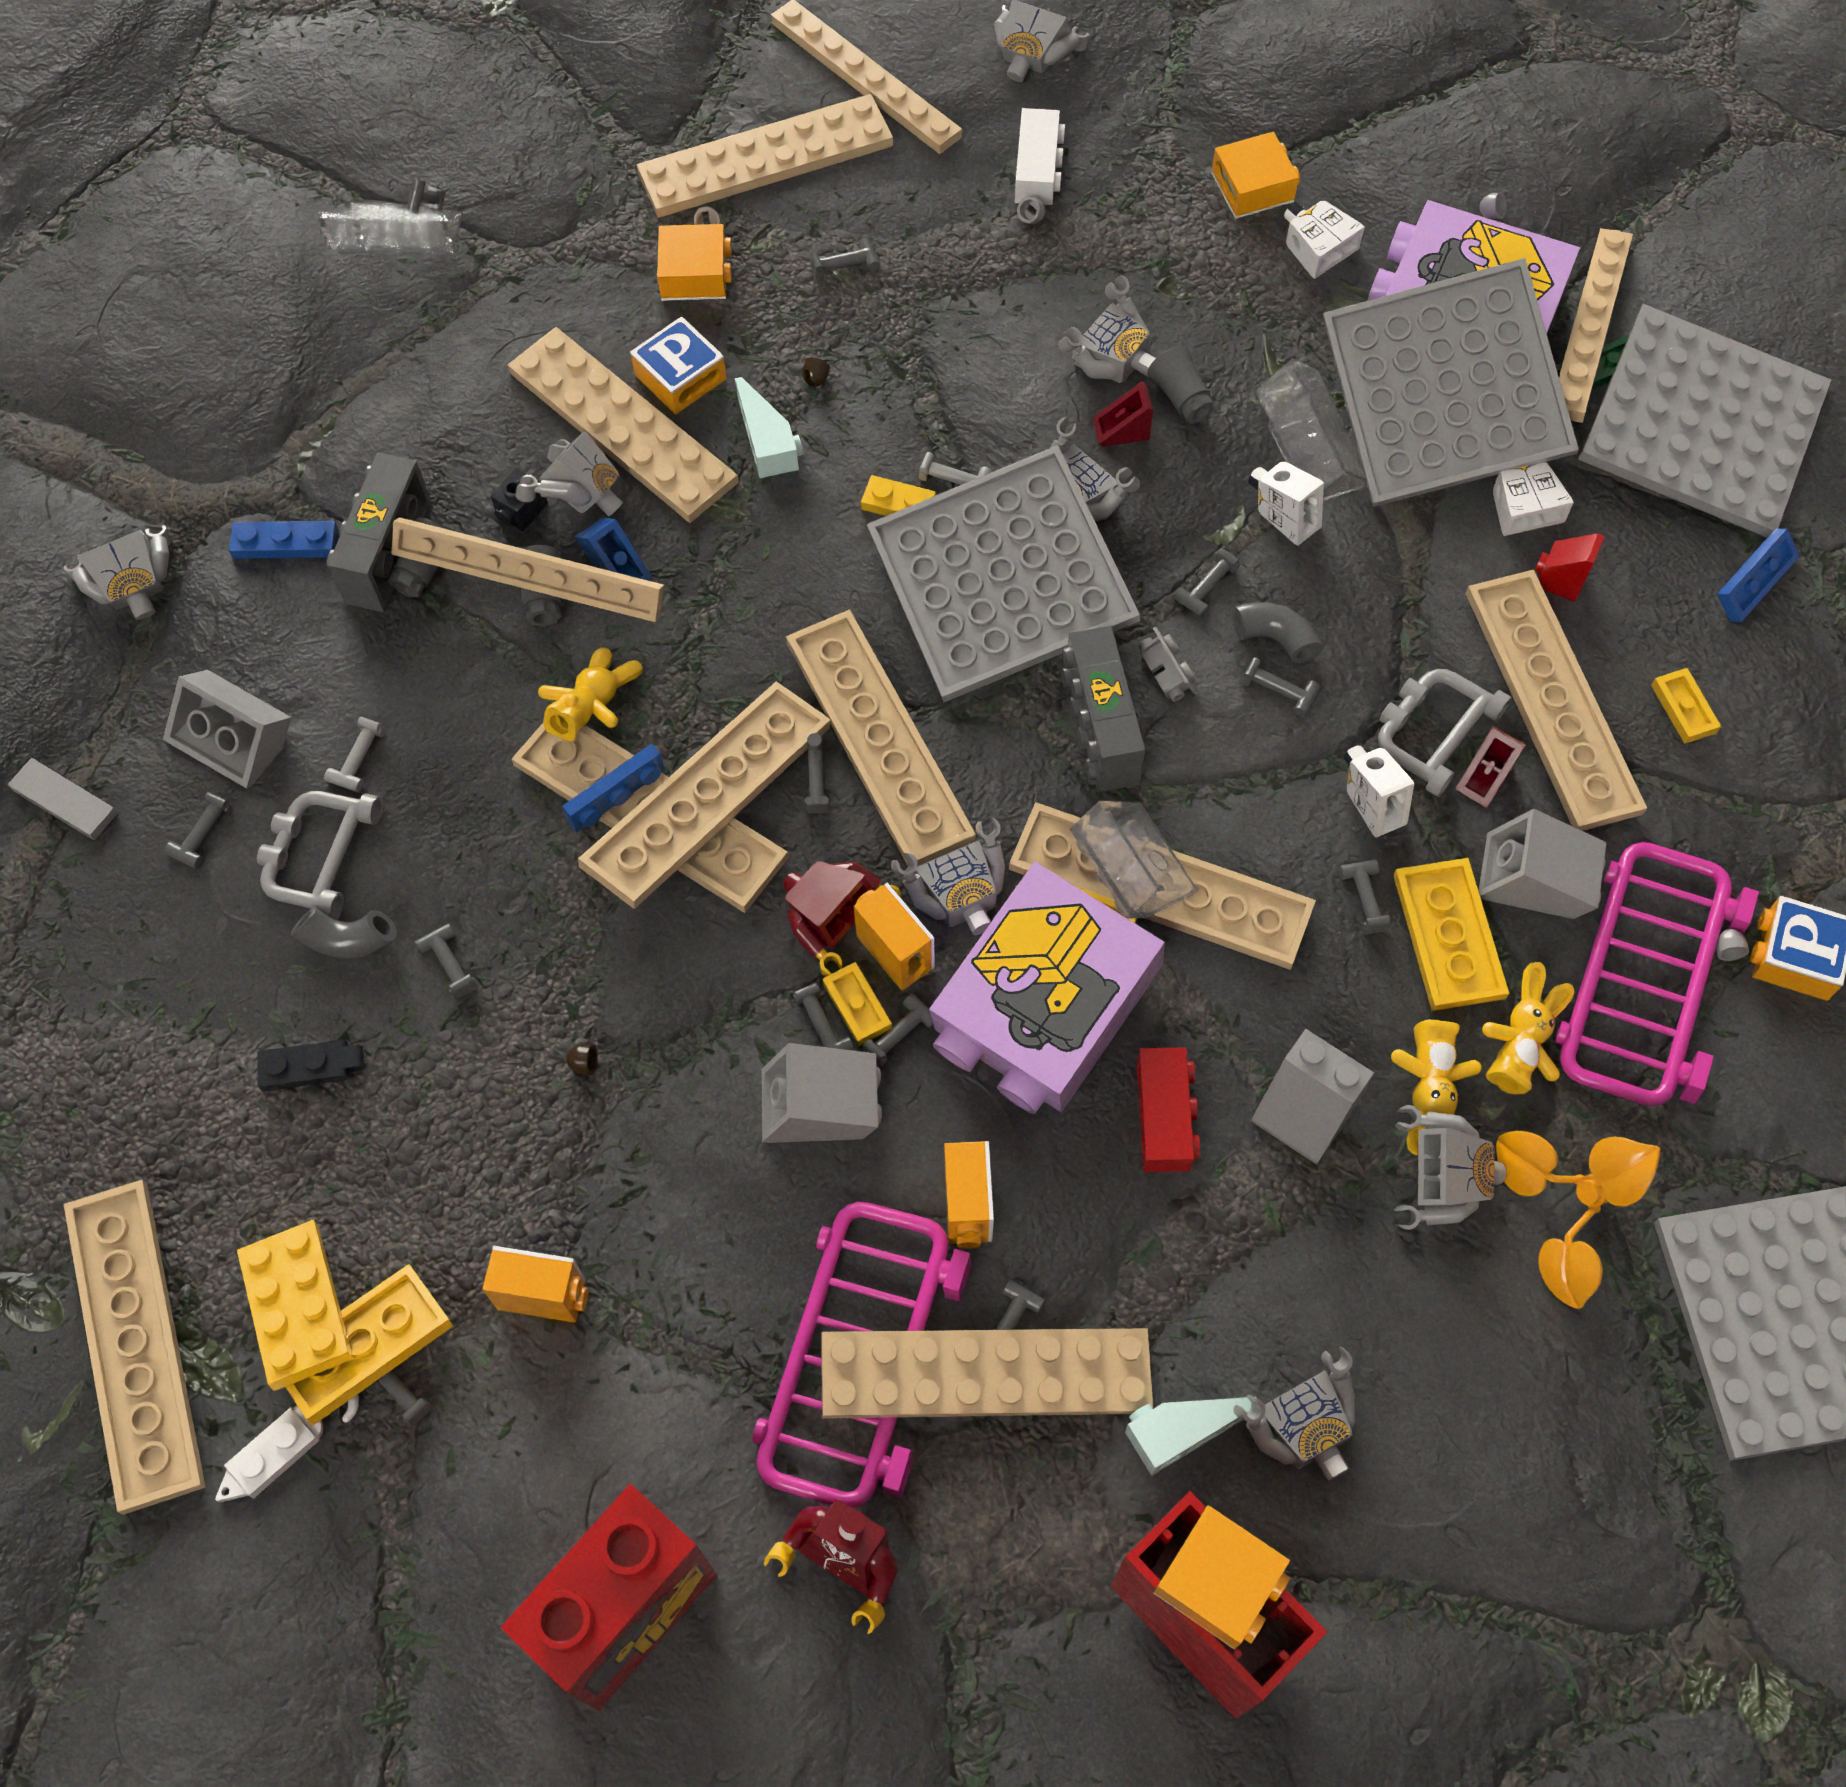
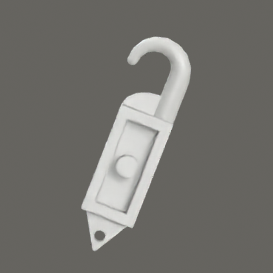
M358 1394L348 1401V1409L342 1418L345 1423H348L357 1412L359 1407ZM297 1405L293 1409L290 1407L224 1465L227 1471L215 1500L224 1502L245 1496H250L254 1499L320 1441L319 1438L323 1434L322 1420L311 1426ZM229 1489V1494L225 1496V1491Z

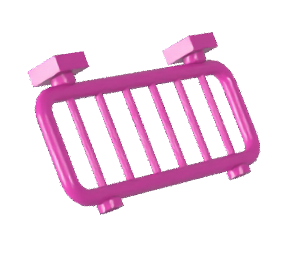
M1636 843L1624 850L1619 862L1611 861L1604 879V882L1612 884L1570 1022L1561 1021L1555 1043L1562 1045L1560 1063L1563 1071L1570 1079L1579 1084L1647 1106L1665 1103L1672 1098L1677 1084H1681L1683 1087L1679 1099L1695 1104L1705 1090L1714 1056L1698 1051L1690 1063L1685 1062L1684 1059L1723 920L1729 921L1727 929H1735L1744 934L1751 923L1759 891L1743 887L1737 899L1730 898L1732 882L1729 874L1721 866L1711 861L1656 844ZM1640 857H1648L1706 875L1715 881L1716 891L1713 900L1631 875L1634 862ZM1628 882L1711 907L1704 932L1621 906ZM1619 913L1702 939L1695 964L1612 938ZM1609 945L1693 971L1686 996L1602 970ZM1599 978L1608 979L1683 1004L1676 1030L1593 1003ZM1593 1010L1674 1037L1667 1063L1582 1036L1589 1011ZM1582 1043L1663 1070L1664 1074L1659 1088L1652 1091L1580 1067L1576 1061L1579 1044Z
M857 1201L846 1205L839 1211L832 1228L822 1226L816 1248L824 1251L769 1420L759 1418L753 1432L752 1442L760 1444L756 1462L760 1477L767 1485L777 1490L830 1506L837 1499L852 1508L862 1506L871 1498L878 1480L884 1481L882 1487L887 1495L902 1499L914 1457L910 1449L896 1445L894 1446L892 1456L886 1455L898 1417L851 1418L878 1426L868 1459L781 1432L792 1401L822 1410V1401L794 1393L804 1362L821 1367V1358L807 1354L817 1323L846 1332L872 1331L820 1316L829 1285L913 1308L907 1331H924L938 1283L944 1284L945 1298L961 1302L972 1266L971 1256L968 1252L954 1249L951 1261L946 1260L949 1241L945 1230L938 1223L928 1218L877 1204ZM863 1217L925 1234L933 1242L929 1261L926 1263L846 1241L844 1239L851 1221ZM841 1248L924 1270L925 1274L917 1300L914 1301L832 1278ZM778 1441L865 1466L858 1488L851 1492H844L777 1471L773 1465V1457Z

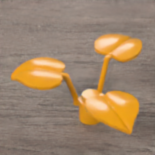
M1525 1131L1504 1133L1498 1137L1496 1142L1497 1160L1503 1163L1506 1168L1504 1182L1512 1191L1522 1196H1535L1545 1190L1547 1180L1553 1183H1575L1577 1185L1576 1194L1578 1199L1589 1207L1566 1233L1565 1242L1552 1238L1543 1243L1538 1260L1541 1276L1549 1290L1563 1303L1573 1308L1581 1309L1600 1286L1603 1269L1600 1257L1589 1244L1582 1241L1573 1242V1239L1591 1217L1601 1211L1600 1205L1609 1202L1615 1206H1629L1644 1196L1657 1171L1660 1147L1639 1143L1624 1137H1608L1597 1142L1591 1150L1589 1168L1592 1174L1586 1176L1581 1174L1562 1176L1551 1173L1557 1165L1558 1156L1547 1140L1534 1133Z

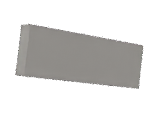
M33 758L7 784L15 793L94 841L118 814L111 805Z

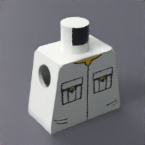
M1320 201L1308 210L1298 202H1294L1287 208L1284 214V218L1290 222L1286 239L1287 246L1314 279L1360 248L1365 226L1326 201Z
M1280 462L1269 472L1262 467H1258L1252 472L1248 483L1258 490V510L1260 514L1294 544L1299 546L1322 527L1323 481L1287 462Z
M1547 462L1502 471L1498 474L1493 487L1494 500L1503 536L1564 523L1574 503Z
M1355 746L1349 749L1344 755V760L1349 766L1347 792L1373 836L1377 838L1407 825L1414 789L1413 780L1383 748H1378L1366 753L1362 746Z

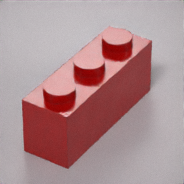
M1140 1048L1137 1058L1143 1172H1190L1194 1158L1200 1157L1199 1135H1192L1191 1121H1197L1196 1097L1190 1098L1189 1084H1194L1195 1082L1194 1061H1187L1186 1048Z

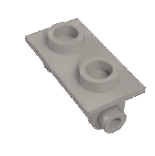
M1154 627L1153 630L1158 637L1153 640L1152 638H1146L1141 641L1139 652L1152 673L1163 666L1165 667L1164 671L1154 676L1165 697L1171 698L1173 702L1179 701L1184 697V691L1188 688L1195 695L1198 694L1192 684L1197 677L1188 663L1185 661L1180 664L1175 655L1180 652L1176 642L1170 634L1163 636L1157 627Z

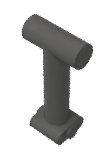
M413 178L406 211L419 214L421 203L430 209L442 210L446 191L434 185H426L424 180Z
M861 239L858 243L860 250L825 258H819L817 252H812L810 254V266L817 281L822 280L823 271L866 262L870 271L879 269L880 262L870 239Z
M1223 548L1219 550L1215 557L1217 558V563L1191 592L1179 587L1173 595L1176 601L1200 617H1203L1209 609V605L1204 603L1202 599L1227 571L1234 574L1240 566L1239 559Z
M1253 658L1241 683L1244 686H1249L1254 681L1296 701L1293 712L1300 717H1305L1320 689V685L1315 681L1309 680L1304 689L1260 669V659Z
M812 733L807 738L809 797L805 799V809L807 813H826L829 810V799L824 796L822 738L819 734Z
M207 792L204 797L209 804L183 844L179 845L170 841L164 848L166 855L194 869H199L204 861L203 856L195 852L220 814L224 812L230 815L233 811V806L227 800L211 792Z
M1376 859L1339 866L1341 880L1354 878L1366 915L1365 922L1362 923L1365 935L1385 932L1391 927L1389 915L1381 916L1369 875L1379 874V865Z
M449 923L416 940L415 943L422 954L433 949L452 982L449 985L451 988L449 990L453 997H456L458 1000L476 990L477 983L470 974L465 976L446 941L455 937Z
M814 983L795 991L794 999L798 1005L804 1004L823 1047L854 1051L849 1036L837 1041L817 998L821 993L819 986Z
M913 993L903 1002V1005L910 1012L876 1043L869 1039L862 1047L863 1052L876 1053V1065L880 1068L888 1060L886 1053L918 1024L922 1022L930 1030L934 1028L929 1011L930 1008Z
M1009 1280L1002 1294L1013 1300L996 1330H1014L1026 1308L1038 1314L1045 1299Z
M392 1370L378 1379L405 1411L402 1414V1419L408 1425L414 1426L432 1410L431 1404L426 1399L420 1398L418 1400Z

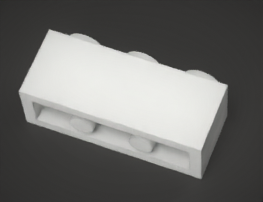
M1022 108L1015 203H1020L1025 197H1034L1041 200L1044 205H1053V193L1060 192L1061 172H1055V168H1062L1063 148H1057V144H1064L1065 124H1059L1060 110Z

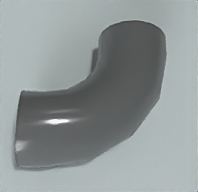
M1270 602L1241 604L1232 608L1234 628L1241 640L1253 637L1272 638L1282 644L1293 663L1309 661L1318 656L1324 649L1320 636L1309 621L1289 607Z
M312 907L297 922L290 935L319 954L340 959L368 957L387 947L397 937V930L393 921L381 911L372 910L357 921L343 922L334 920L317 907Z

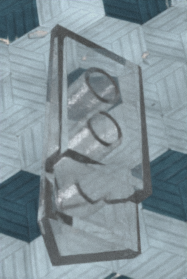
M368 199L351 202V210L336 208L318 211V219L327 249L454 253L463 219V212L444 209L433 210L420 206L419 214L406 211L407 204Z
M1292 358L1256 391L1269 417L1268 428L1287 463L1324 482L1323 500L1367 487L1359 453L1319 371Z

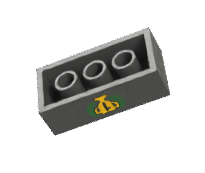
M377 452L372 465H368L366 468L365 481L360 492H357L353 498L352 510L348 520H345L341 525L340 538L336 547L328 554L327 567L345 604L384 612L394 590V587L389 584L388 580L393 573L392 568L399 557L391 554L393 522L399 517L412 521L417 517L424 518L431 499L416 460Z
M1112 626L1071 632L1068 637V647L1063 648L1065 666L1061 667V677L1064 687H1070L1072 697H1069V708L1072 718L1078 717L1080 727L1077 728V739L1080 749L1086 748L1088 758L1085 759V769L1088 780L1094 779L1097 792L1140 785L1145 747Z

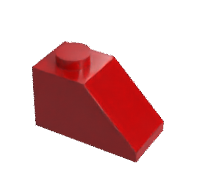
M1592 534L1558 540L1554 542L1549 554L1542 552L1535 572L1541 574L1538 580L1543 590L1575 602L1594 564L1605 536Z

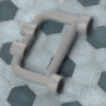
M1447 669L1429 671L1418 682L1409 678L1399 693V696L1404 700L1399 706L1390 702L1380 716L1379 721L1384 723L1378 734V745L1380 748L1385 749L1401 767L1428 782L1426 790L1440 797L1454 776L1453 771L1443 766L1483 713L1497 722L1506 711L1512 697L1501 690H1498L1493 695L1459 674ZM1444 683L1473 699L1474 702L1425 764L1398 748L1393 743L1392 738L1405 725L1412 711L1420 706L1430 688L1434 684Z
M310 791L296 798L289 807L287 814L277 812L271 821L272 833L278 834L273 846L261 845L257 854V863L260 866H264L260 882L265 894L276 901L306 908L317 907L324 914L334 920H338L343 910L344 896L341 892L332 891L330 888L358 821L376 825L379 822L383 812L382 797L365 793L360 799L323 791ZM313 805L346 811L313 892L307 893L277 885L275 881L277 873L287 863V850L292 838H296L300 833L301 817L304 811Z

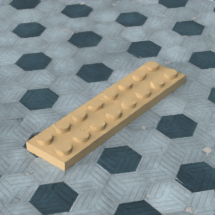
M871 94L642 162L637 164V170L657 217L660 218L892 147L893 136Z
M557 327L507 364L509 373L578 431L581 433L585 431L602 451L689 523L694 521L739 483L738 474Z
M1534 569L1468 586L1465 594L1571 825L1584 831L1643 815L1647 810V806Z
M847 610L786 636L787 645L825 715L831 719L830 724L907 866L908 861L904 853L914 855L918 866L976 841V833L851 611Z
M776 681L578 858L579 867L635 909L808 749L807 738L810 734L817 733L822 736L830 729L831 719Z
M542 723L514 755L512 762L516 768L570 801L634 755L586 725L581 728L574 742H568L548 733ZM661 773L654 783L639 788L631 794L624 804L612 807L602 814L599 820L613 828L669 777ZM733 818L677 870L746 913L788 860L789 856L788 851Z
M1037 802L1034 804L1009 863V870L1025 875L1035 861L1074 886L1140 909L1138 915L1140 917L1291 970L1316 901Z
M139 1180L65 1203L64 1210L117 1512L124 1515L206 1488L148 1185L143 1180Z
M1148 1328L822 1332L821 1334L822 1418L1132 1414L1147 1404H1150L1153 1408Z

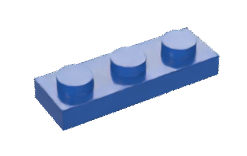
M335 521L233 522L229 552L233 559L328 557L329 552L336 547L339 528Z
M1775 529L1717 593L1730 622H1742L1800 557L1788 529Z
M651 743L562 805L568 824L576 833L584 827H590L609 809L624 804L631 794L639 788L654 783L661 773L665 771L661 753Z

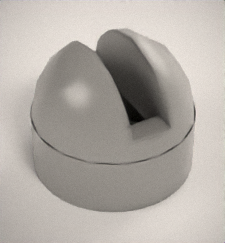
M1500 192L1485 196L1479 206L1482 215L1491 220L1503 219L1507 212L1505 195Z
M1034 197L1023 198L1017 208L1019 219L1028 224L1040 222L1046 213L1045 205L1041 200ZM1030 205L1037 210L1036 214L1028 210Z
M701 207L694 215L695 225H704L702 212L708 211L710 224L720 223L718 213L711 207Z
M1727 929L1719 935L1716 951L1719 959L1731 961L1745 957L1749 953V947L1745 936L1740 931Z

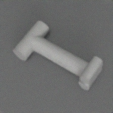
M927 452L919 469V479L926 481L928 475L962 485L993 471L988 467H981L978 476L933 462L934 455L931 452Z
M359 717L357 724L361 732L341 771L328 768L324 775L326 782L357 793L362 790L364 780L355 777V774L374 737L382 738L385 734V728L381 723L364 717Z

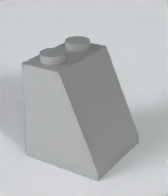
M1532 809L1487 833L1478 890L1480 898L1486 901L1571 919L1598 909L1601 900L1602 874L1606 864L1605 850L1607 842L1536 809Z
M1305 1029L1283 1060L1251 1122L1317 1165L1357 1107L1374 1072Z
M788 1043L762 1068V1142L858 1140L867 1137L878 1128L882 1117V1108L877 1102V1089L880 1085L881 1072L876 1067V1053Z

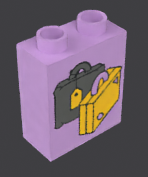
M1427 200L1416 226L1402 221L1398 224L1387 255V260L1399 264L1396 273L1381 268L1378 270L1367 301L1525 258L1547 334L1580 247Z
M1034 861L930 1007L929 1011L934 1028L940 1033L933 1043V1047L947 1060L968 1072H971L980 1059L1003 1074L1004 1077L998 1084L997 1089L1023 1110L1036 1114L1042 1103L1046 1102L1062 1113L1163 966L1165 942Z

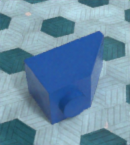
M601 518L575 536L594 567L647 581L652 578L616 519Z

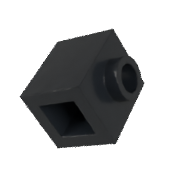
M515 468L490 497L497 519L506 526L513 525L524 531L545 508L548 500L547 497H541L540 493H536L535 499L531 502L518 500L516 498L517 486L520 483V479L528 474Z

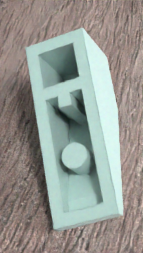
M742 377L735 378L738 401L759 478L799 470L797 456L803 455L799 435H792L789 422Z
M1247 1397L1162 1403L1154 1409L1150 1404H1147L1129 1416L1132 1422L1127 1425L1125 1433L1152 1476L1243 1421L1234 1414V1406L1237 1404L1248 1413L1251 1409V1402Z

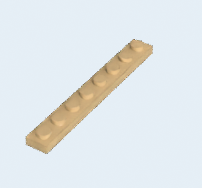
M791 0L771 14L772 24L861 94H871L879 108L937 153L941 154L962 138L961 127L797 1Z
M1600 228L1559 375L1571 421L1583 423L1629 252L1632 233Z
M400 517L393 522L392 555L652 622L660 619L664 592L663 584Z

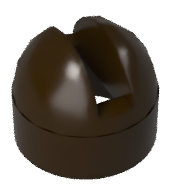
M807 358L802 368V377L810 386L822 385L828 377L830 366L821 359Z
M579 1044L572 1047L566 1055L568 1067L579 1075H593L598 1063L596 1046Z

